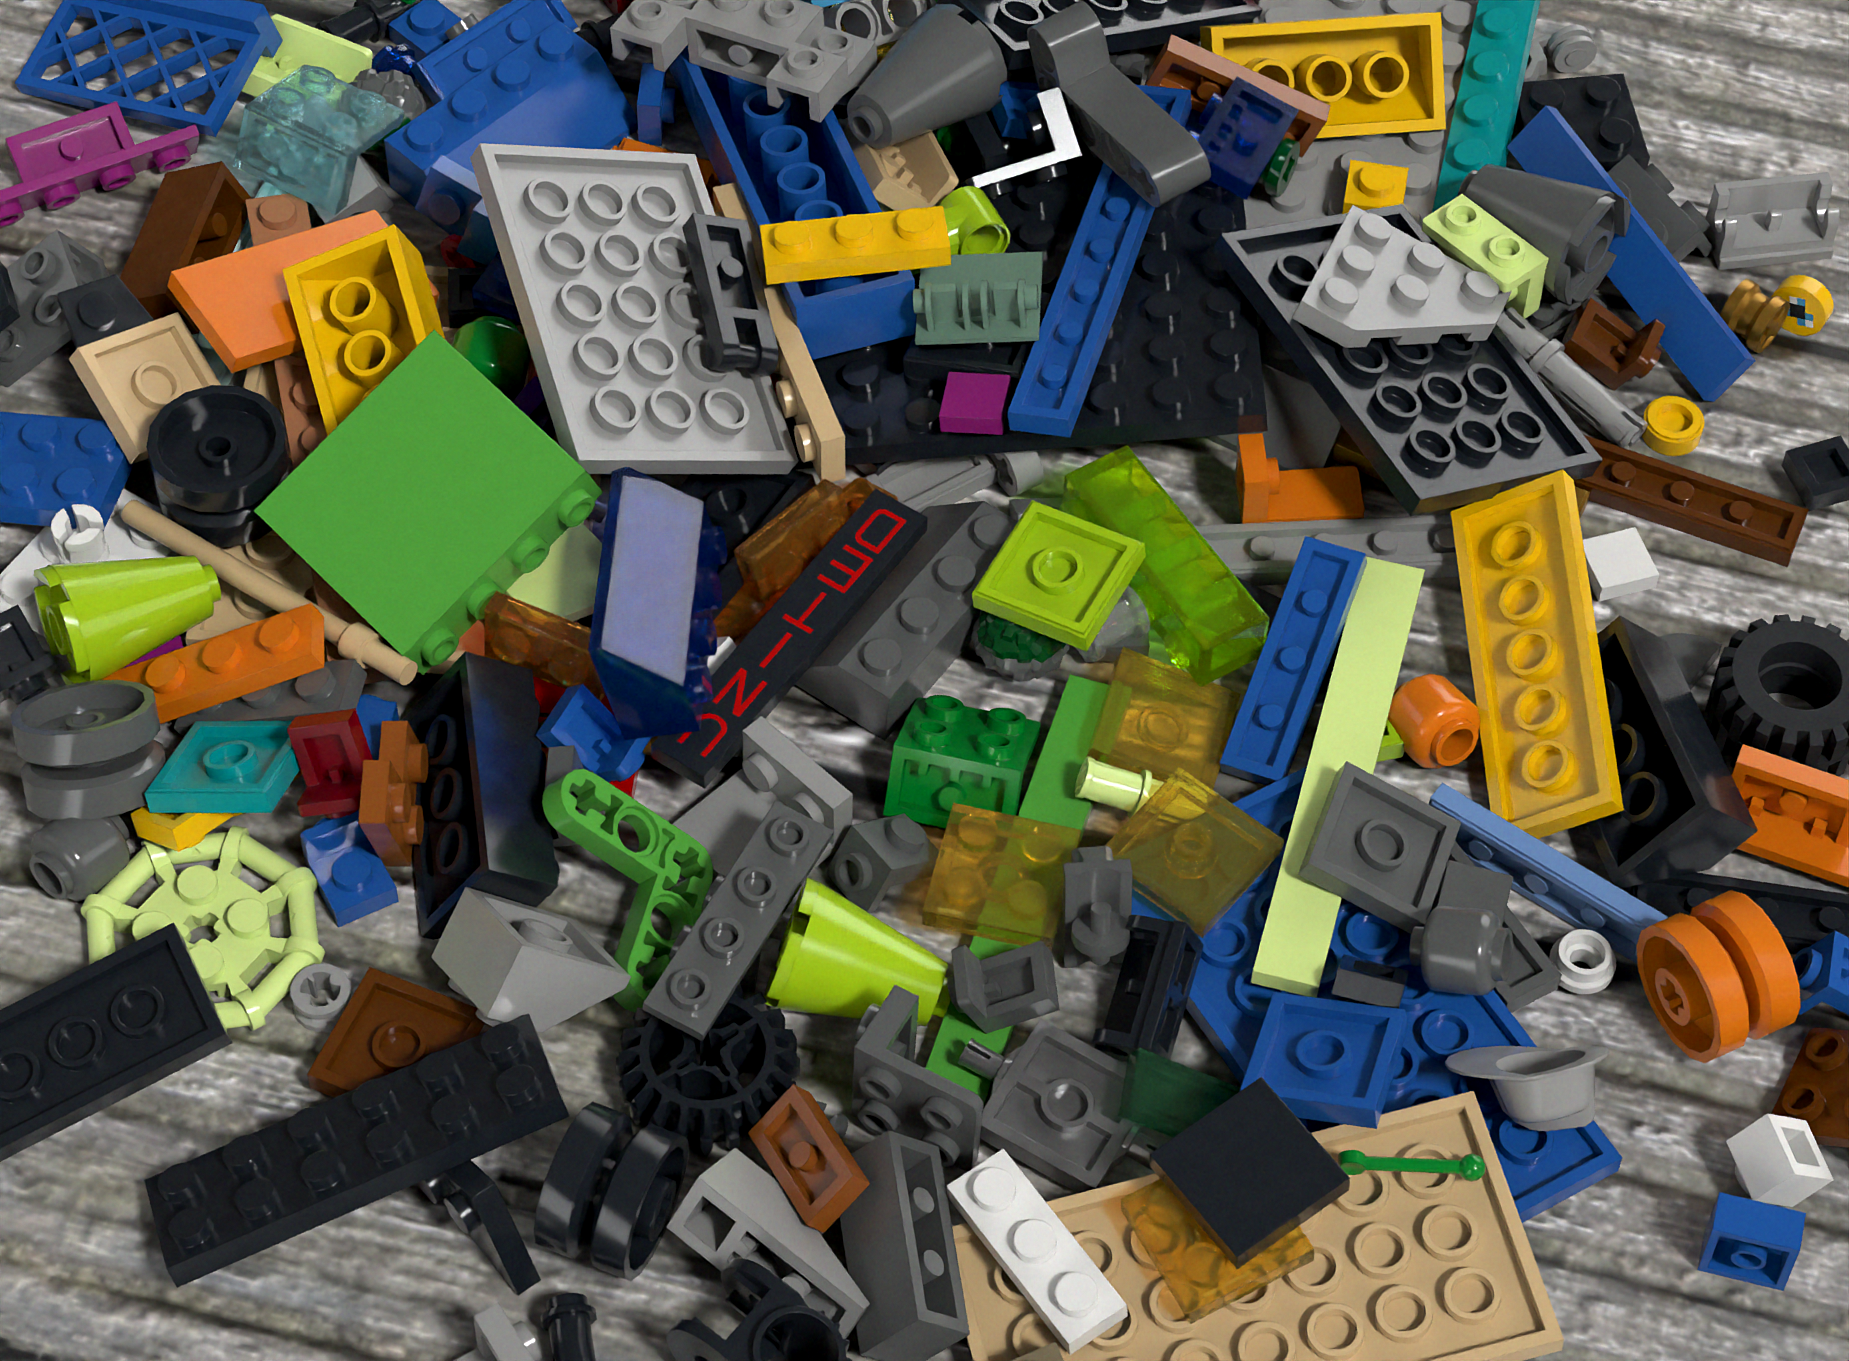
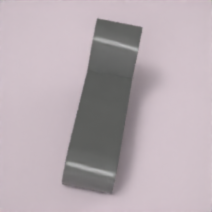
M1078 1L1028 28L1027 37L1040 92L1056 87L1060 88L1075 136L1150 205L1160 207L1210 179L1211 169L1209 162L1198 141L1111 64L1102 25L1087 3Z

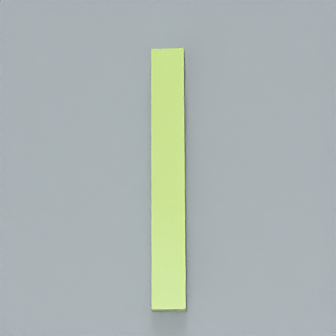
M1367 556V565L1345 622L1251 978V983L1315 998L1318 995L1342 898L1298 875V872L1338 770L1348 761L1374 775L1425 572L1424 569Z

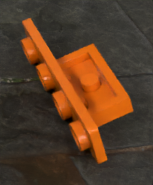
M1743 744L1732 777L1758 831L1736 849L1849 887V780Z

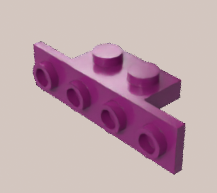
M116 101L5 138V146L20 184L0 190V228L21 220L25 216L24 211L45 204L48 209L62 208L77 201L81 197L80 192L101 185L103 190L118 189L133 182L136 179V173L157 167L160 172H165L187 164L192 159L191 155L197 153L200 135L196 125L135 145Z

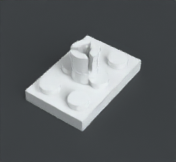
M123 488L106 527H104L100 513L95 508L85 504L71 505L77 525L76 529L71 528L69 517L63 508L54 516L51 527L45 526L0 574V613L19 605L42 648L51 653L42 628L34 594V587L44 585L45 583L33 576L34 570L52 564L182 556L125 523L121 518L124 506L131 500H137L162 514L159 507ZM55 655L68 662L66 655Z

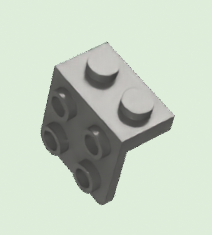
M894 985L881 1006L873 1003L868 1007L856 1031L855 1040L858 1042L854 1047L851 1115L857 1117L868 1130L879 1136L890 1130L939 1146L942 1167L954 1165L964 1171H970L977 1161L979 1154L983 1101L974 1092L915 1064L919 996Z

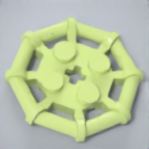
M235 825L228 832L206 834L202 842L180 852L146 839L141 841L142 849L130 860L128 865L97 894H90L84 900L81 914L87 921L89 965L116 952L114 931L131 933L136 942L174 922L185 940L208 991H217L218 998L230 996L232 1000L214 1003L226 1029L249 1026L254 1031L266 1025L265 1016L290 991L294 977L308 966L321 964L325 955V951L318 941L314 891L318 883L312 871L307 867H296L250 837L248 828ZM220 859L218 870L216 871L203 865H195L186 868L180 875H177L173 865ZM243 864L274 885L260 893L240 880L239 876L242 872ZM155 874L160 887L138 909L125 905L146 881ZM289 910L291 936L289 938L271 937L270 917ZM200 926L214 927L218 938L213 942L202 938L195 945L189 943L191 939L190 932ZM268 962L276 964L277 966L251 991L247 986L248 983Z

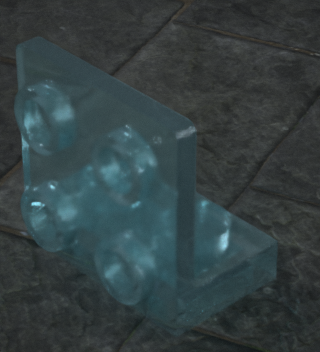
M302 65L245 105L233 166L336 215L347 207L358 156L403 122L404 110L386 102L385 98L376 92L361 90L336 78L331 71L325 68Z

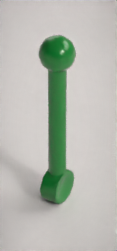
M1346 1150L1338 1154V1165L1347 1175H1359L1365 1172V1170L1460 1174L1465 1180L1472 1182L1479 1180L1486 1170L1484 1160L1476 1154H1466L1461 1160L1365 1156L1363 1152L1357 1150Z

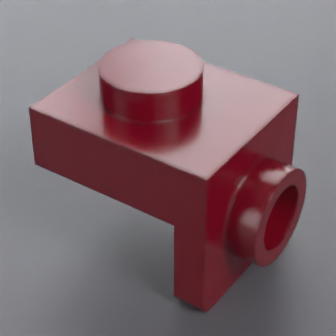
M356 708L295 717L287 728V732L307 786L297 802L300 816L308 817L324 814L327 818L336 819L356 812L360 808L363 760H373Z

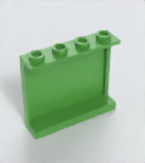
M433 330L254 512L402 656L416 662L417 670L424 675L432 666L443 663L454 653L459 644V639L477 620L487 618L497 610L504 599L506 590L524 573H530L538 568L548 556L550 546L569 527L579 525L590 515L595 506V501L603 491L580 464L440 334Z

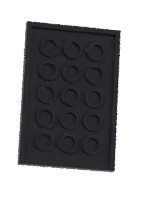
M1403 204L1364 210L1367 213L1381 216L1391 226L1411 237L1434 245ZM1348 213L1222 233L1212 250L1216 258L1410 517L1492 499L1498 493L1562 469L1573 480L1591 477L1603 459L1497 324L1487 340L1466 341L1462 333L1442 334L1437 343L1396 345L1392 337L1371 338L1367 347L1345 348L1292 319Z

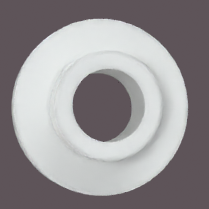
M1578 929L1569 932L1555 942L1549 955L1551 962L1562 974L1559 985L1577 994H1592L1603 990L1613 979L1616 969V958L1609 942L1602 935L1592 930ZM1572 962H1584L1591 967V969L1579 968L1572 964Z

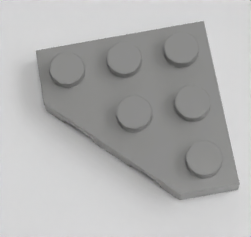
M1352 205L1292 319L1345 348L1367 347L1371 338L1392 337L1396 345L1437 343L1442 334L1462 333L1466 341L1487 340L1497 324L1511 291L1507 293L1500 291L1498 284L1489 275L1474 271L1446 256L1436 246L1421 242L1391 226L1381 216L1367 213Z

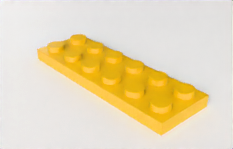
M1562 469L1498 493L1492 499L1474 502L1451 511L1476 706L1481 718L1479 729L1490 811L1537 839L1624 810L1574 480Z

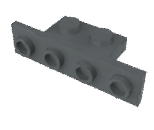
M775 800L727 876L719 874L711 884L702 904L704 911L695 925L687 924L679 933L669 954V960L671 961L644 1001L642 1010L703 1041L829 844L834 830Z

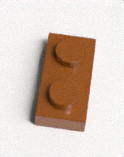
M794 1084L748 1132L805 1224L825 1233L870 1185V1182L812 1094Z

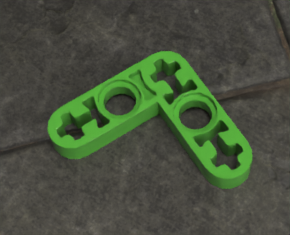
M575 769L547 786L543 793V810L549 823L558 832L639 883L613 958L631 976L626 988L613 996L624 1009L636 1013L637 1007L643 1008L644 1001L671 961L669 960V954L679 933L687 924L694 926L701 915L702 904L712 882V860L704 846L597 774L586 769ZM572 791L578 796L577 799L570 794ZM576 806H577L579 809H581L582 811H584V812H582V813L580 814V813L575 809ZM604 810L605 814L602 815L599 812ZM620 821L629 823L635 829L639 839L637 852L628 850L622 844L618 834V824ZM677 859L680 862V865L675 863L673 860ZM680 874L686 878V880L677 884ZM653 908L664 912L670 920L672 934L669 940L661 938L654 930L651 922ZM646 965L643 975L636 971V969ZM643 983L650 987V989L647 991L643 989Z

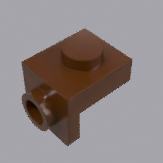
M1590 297L1576 309L1561 343L1565 346L1563 352L1615 391L1633 376L1641 379L1652 370L1661 356L1662 351L1657 345L1666 325L1655 318L1637 332Z

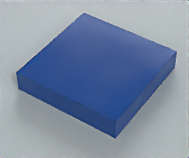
M1273 992L1240 1091L1262 1077L1297 1118L1377 1129L1408 1030L1407 1012L1405 1009Z

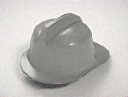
M1595 1045L1563 1049L1525 1046L1479 1047L1448 1056L1445 1066L1450 1071L1464 1076L1488 1078L1502 1110L1514 1122L1530 1130L1548 1132L1584 1127L1594 1120L1596 1113L1594 1064L1606 1058L1609 1054V1049L1605 1046Z

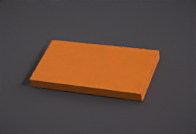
M371 210L171 271L167 286L230 372L234 373L304 350L282 269L388 227V225L376 210ZM429 280L436 305L440 292Z

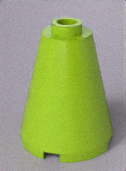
M194 555L52 564L34 570L33 574L34 577L45 583L44 585L34 587V594L49 649L53 656L58 654L66 655L71 666L70 670L60 673L66 685L103 680L212 617L214 614L213 603L221 600V589L213 567L210 564L202 566Z
M806 878L778 949L780 952L775 965L777 970H771L766 985L764 998L767 1000L765 1003L767 1007L773 1009L781 1008V1010L862 1019L871 1004L875 1003L881 1006L894 985H897L919 996L917 1026H926L932 1015L943 1018L951 1000L947 984L948 977H946L948 963L821 882Z

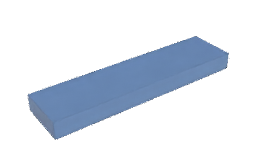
M1443 782L1430 797V806L1461 822L1455 841L1476 867L1514 876L1511 886L1513 890L1578 929H1587L1599 933L1609 942L1611 949L1638 964L1636 945L1640 932L1668 918L1666 915Z

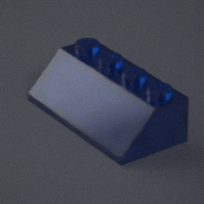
M623 467L612 471L588 648L624 740L701 730L703 703H709L712 700V680L707 666L708 656H713L717 653V634L712 620L713 610L720 609L722 606V590L717 570L718 565L725 564L727 559L723 530L720 526H712L703 501L631 467Z

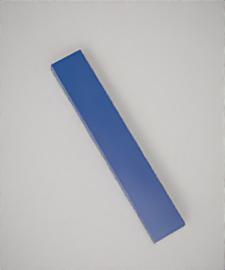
M1545 106L1507 146L1528 173L1614 192L1627 199L1556 108ZM1629 201L1631 208L1629 227L1625 238L1616 233L1614 234L1608 251L1616 254L1617 257L1606 275L1645 325L1655 318L1666 325L1659 343L1703 400L1715 402L1756 360Z

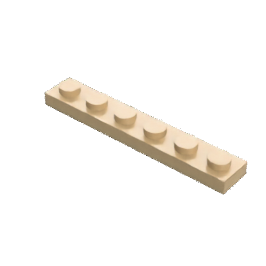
M734 182L713 187L715 215L743 219L748 222L779 352L777 367L774 371L778 382H776L777 398L784 418L793 417L796 422L794 435L800 458L803 462L812 461L821 484L846 479L845 435L780 285H767L761 240L738 186Z

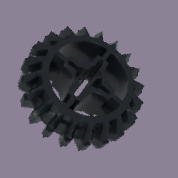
M738 985L703 1041L642 1010L643 1008L637 1007L636 1014L633 1016L634 1028H624V1033L620 1038L621 1052L616 1057V1072L621 1079L619 1081V1094L624 1103L630 1104V1116L635 1121V1124L651 1123L684 1136L688 1139V1144L690 1141L699 1142L700 1150L706 1157L712 1151L714 1142L724 1141L730 1150L737 1149L740 1146V1135L745 1134L749 1136L748 1132L793 1084L796 1085L795 1081L800 1076V1058L797 1057L796 1053L797 1038L793 1033V1029H785V1016L782 1014L781 1008L767 1011V1005L765 1004L767 1000L761 991L747 999H743V988ZM675 1045L678 1049V1056L669 1062V1070L657 1076L654 1071L657 1062L671 1046ZM759 1057L763 1066L756 1078L743 1089L739 1084V1076L747 1071V1063Z

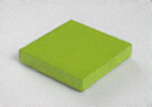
M1032 500L972 592L973 607L1087 652L1145 559V543Z

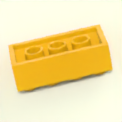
M1413 12L1200 27L1201 48L1330 105L1327 122L1316 138L1446 129L1441 12ZM1210 117L1215 145L1243 143L1247 133Z
M395 224L282 269L327 436L433 330L445 339L421 253Z

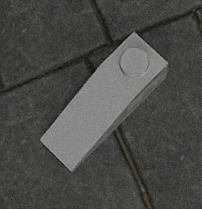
M736 1148L732 1149L697 1178L666 1228L721 1272L736 1258L748 1259L764 1266L800 1293L809 1308L819 1312L823 1310L833 1323H840L839 1331L843 1339L848 1337L870 1305L818 1230L805 1224L781 1184Z

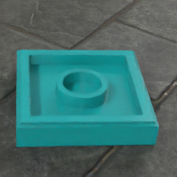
M196 721L144 793L150 813H272L300 770L287 732V728L292 721Z

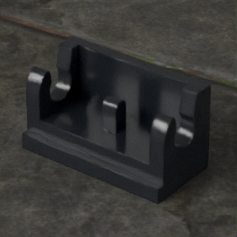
M1129 915L1125 929L1130 930L1129 945L1127 946L1103 1029H1095L1092 1043H1095L1094 1048L1116 1060L1168 1070L1204 944L1187 922L1177 920L1172 922L1142 915Z

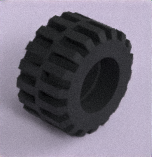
M1784 614L1774 615L1771 624H1768L1762 618L1749 624L1747 632L1739 629L1731 637L1729 646L1724 647L1720 656L1705 712L1708 713L1706 724L1711 734L1716 736L1715 742L1721 755H1731L1733 757L1730 766L1735 767L1741 747L1744 744L1836 776L1844 774L1847 764L1849 765V639L1845 640L1840 637L1842 629L1831 623L1826 628L1815 624L1816 618L1802 615L1800 621H1791L1789 615ZM1784 693L1803 699L1814 709H1793L1777 702L1769 694Z

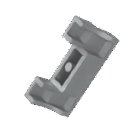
M634 0L610 28L614 58L624 60L635 46L640 44L652 48L654 69L665 72L688 45L690 63L765 86L767 88L768 105L779 108L786 98L794 93L808 97L810 119L820 123L841 97L851 89L860 87L878 65L875 41L824 26L823 7L800 0Z

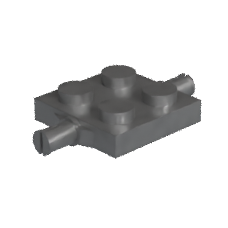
M1041 1018L1026 1042L1011 1052L1007 1058L981 1045L973 1038L968 1042L967 1047H965L959 1058L958 1064L993 1082L990 1099L982 1113L980 1139L1000 1150L1004 1148L1009 1155L1077 1193L1100 1188L1109 1171L1123 1162L1126 1156L1153 1171L1150 1167V1154L1161 1147L1162 1144L1140 1133L1143 1115L1153 1100L1159 1083Z

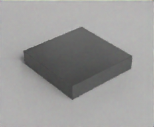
M1346 761L1334 777L1298 875L1412 935L1415 926H1425L1461 822Z

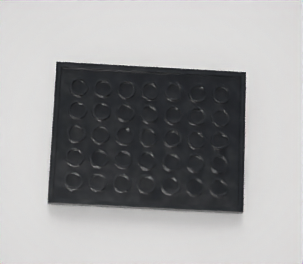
M1236 163L1209 165L1211 177L1208 181L1160 207H1155L1070 438L1010 430L1008 413L1002 435L941 432L939 414L947 382L905 375L903 358L914 336L910 335L812 360L845 435V466L1268 431L1256 310L1212 252L1222 233L1247 230L1240 165ZM1098 175L1058 178L1040 185H1034L1033 180L1011 182L1012 193L990 200L1010 232V243L1004 253L1043 252L1041 292L1053 294ZM920 273L913 275L915 289H919ZM1011 392L1008 409L1015 394L1014 392ZM784 418L799 460L792 469L814 468L812 461L803 462L800 458L794 435V427L796 426L794 418Z

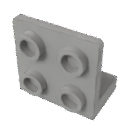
M760 716L742 731L743 768L673 823L674 826L706 848L712 860L713 876L715 877L719 874L727 876L775 800L834 830L832 839L813 869L839 849L852 826L853 794L765 718Z

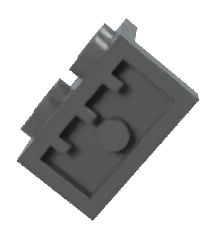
M57 229L7 267L20 317L0 332V384L4 387H10L72 339L57 301V293L109 276L103 259Z

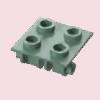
M1043 252L951 255V265L920 268L919 289H913L914 314H917L915 344L936 345L1039 341Z

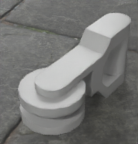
M1569 25L1555 33L1532 39L1527 62L1528 68L1526 69L1523 82L1536 81L1538 76L1547 74V58L1545 56L1547 54L1552 58L1555 68L1564 73L1577 72L1591 64L1596 57L1597 47L1594 40H1592L1589 30L1582 25Z

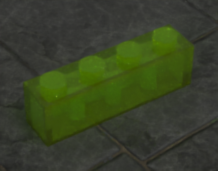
M1128 445L1064 475L1063 498L1059 511L1145 543L1146 557L1124 593L1128 596L1130 606L1137 619L1144 625L1150 624L1164 641L1166 652L1177 668L1186 669L1197 684L1203 687L1260 657L1267 638L1268 615Z

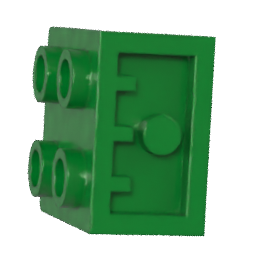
M933 695L928 698H917L893 746L883 815L891 817L906 814L912 821L1009 841L1016 822L1023 774L1039 737L1041 723L1036 720L1026 719L1023 713L1010 708H994L987 711L967 707L960 700L951 696Z

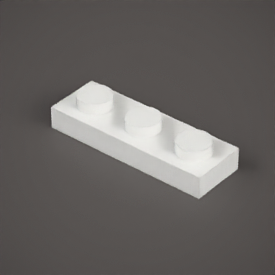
M1004 1148L946 1186L948 1199L1069 1355L1128 1316L1127 1304Z

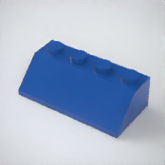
M558 20L384 139L390 187L416 207L429 170L440 155L475 173L470 157L480 143L610 150L614 145L616 146L624 137L627 138L638 130L637 116L599 51ZM430 219L442 230H444L447 234L458 235L457 233Z

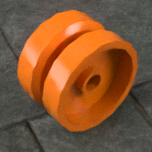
M1729 890L1693 907L1690 915L1683 913L1675 914L1640 932L1636 945L1637 963L1645 994L1666 1033L1673 1043L1688 1057L1702 1063H1707L1744 1046L1747 1037L1757 1040L1795 1023L1801 1007L1800 985L1792 957L1770 918L1746 894Z

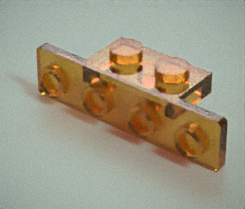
M824 478L733 550L744 585L700 639L730 636L735 643L757 625L875 489L898 501L897 496L864 478L854 479L843 489Z

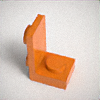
M1263 433L1238 435L1235 486L1241 524L1364 518L1365 507L1357 467L1342 466L1279 471L1277 458H1266Z

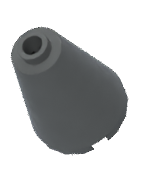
M936 4L917 16L849 100L847 105L848 123L854 136L871 147L881 149L981 115L1000 103L1003 95H999L1000 85L1007 81V68L1001 49L988 28L979 20L971 25L964 18L957 15L964 9L953 4Z
M1487 164L1479 171L1472 170L1465 177L1458 192V196L1461 194L1465 195L1549 258L1543 287L1558 300L1572 305V299L1579 303L1586 300L1600 285L1617 257L1616 254L1608 251L1614 234L1616 233L1625 238L1629 227L1631 214L1629 201L1617 193L1494 164Z

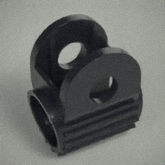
M744 1258L732 1260L721 1274L722 1284L728 1294L725 1301L745 1317L727 1339H723L697 1317H694L692 1320H679L670 1329L666 1337L668 1346L677 1361H852L846 1357L850 1341L843 1339L839 1331L840 1323H833L823 1310L819 1312L809 1308L800 1293L764 1266Z

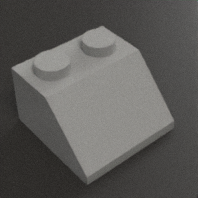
M465 887L431 956L450 977L448 982L450 988L460 995L469 998L478 1007L476 1011L477 1017L492 1027L508 1023L529 1014L536 1030L544 1032L624 990L631 978L574 919Z

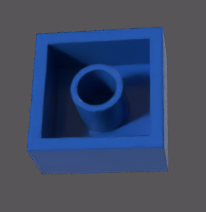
M1719 1192L1704 1231L1697 1270L1784 1291L1800 1252L1806 1213Z

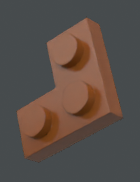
M382 721L379 760H363L358 824L379 858H381L384 866L411 867L412 845H420L423 839V810L421 805H415L417 783H425L427 780L428 750L425 743L418 741L408 721Z

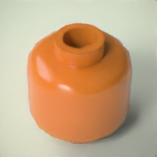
M1425 674L1400 685L1394 692L1388 720L1404 742V752L1423 768L1439 769L1459 764L1472 753L1478 741L1481 718L1477 706L1442 675Z

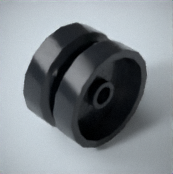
M210 385L185 392L165 405L150 425L146 446L150 467L154 475L157 499L163 516L216 547L238 546L259 540L273 529L254 510L293 472V466L289 458L290 448L287 430L279 410L259 393L240 386Z
M591 1102L582 1108L564 1135L546 1175L536 1210L534 1223L535 1243L572 1259H575L590 1247L594 1267L628 1281L634 1280L642 1273L653 1257L675 1209L685 1177L689 1154L688 1139L651 1123L633 1135L631 1118L625 1113L596 1102Z

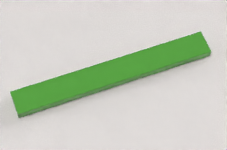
M1069 675L969 950L979 960L1038 941L1045 943L1063 892V863H1071L1072 850L1079 847L1095 802L1087 798L1075 797V785L1080 768L1088 756L1096 761L1109 763L1130 704V690ZM950 1000L925 1069L977 1094L983 1101L984 1109L989 1101L993 1082L969 1068L959 1065V1058L971 1038L1004 1057L1015 1025L986 1034L966 1013H959L954 1007L952 1000Z

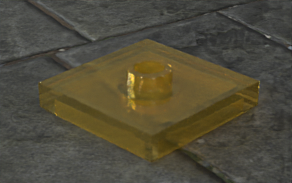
M1179 767L1105 846L1112 849L1114 860L1130 859L1132 888L1176 920L1187 922L1192 930L1203 938L1282 852L1284 839Z

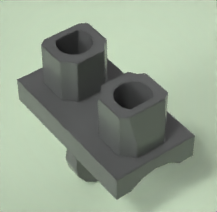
M1108 846L1076 848L1072 850L1071 863H1063L1062 959L1064 968L1077 967L1088 961L1096 965H1104L1109 961L1116 964L1123 963L1130 939V930L1125 929L1132 910V867L1130 859L1114 860L1112 849Z

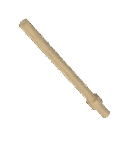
M131 500L124 506L121 518L125 523L182 556L194 555L202 566L210 564L217 577L275 611L283 613L312 603L324 616V639L337 646L339 655L344 659H356L363 669L371 666L401 685L409 684L416 676L418 669L416 662L386 646L382 635L362 623L357 622L350 625L137 500Z

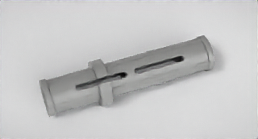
M1513 307L1500 315L1497 325L1547 388L1561 398L1566 405L1587 423L1596 428L1613 445L1628 449L1638 441L1645 432L1648 423L1627 408L1615 395L1572 361L1563 352L1565 346L1556 338L1550 341L1531 326Z

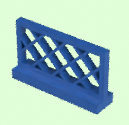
M63 0L15 84L23 94L89 109H95L117 101L121 113L125 117L178 129L196 125L200 134L216 137L260 56L273 58L283 39L264 4L245 0ZM77 15L97 21V26L68 39L67 32ZM131 28L145 31V37L116 50L112 37ZM180 38L193 41L195 47L166 60L160 50L161 47ZM105 41L109 51L108 54L79 66L75 54ZM228 49L240 51L234 62L213 71L209 58ZM153 51L158 64L127 77L123 65ZM68 58L72 68L71 71L52 80L41 78L47 67ZM202 62L206 75L176 88L172 75ZM116 68L120 78L119 82L100 91L88 89L87 81ZM163 79L165 80L169 90L168 93L148 102L136 99L135 92ZM214 90L216 96L205 115L185 110L184 103Z

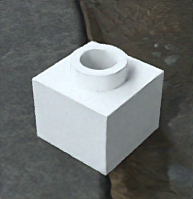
M1767 1113L1726 1141L1736 1162V1178L1744 1191L1751 1196L1752 1200L1793 1207L1834 1180L1806 1120Z

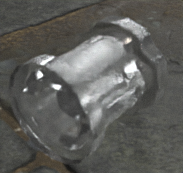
M1127 586L1088 651L1076 648L1085 659L1096 662L1105 656V651L1108 647L1129 636L1140 638L1149 632L1150 621L1148 613L1141 599L1130 586Z

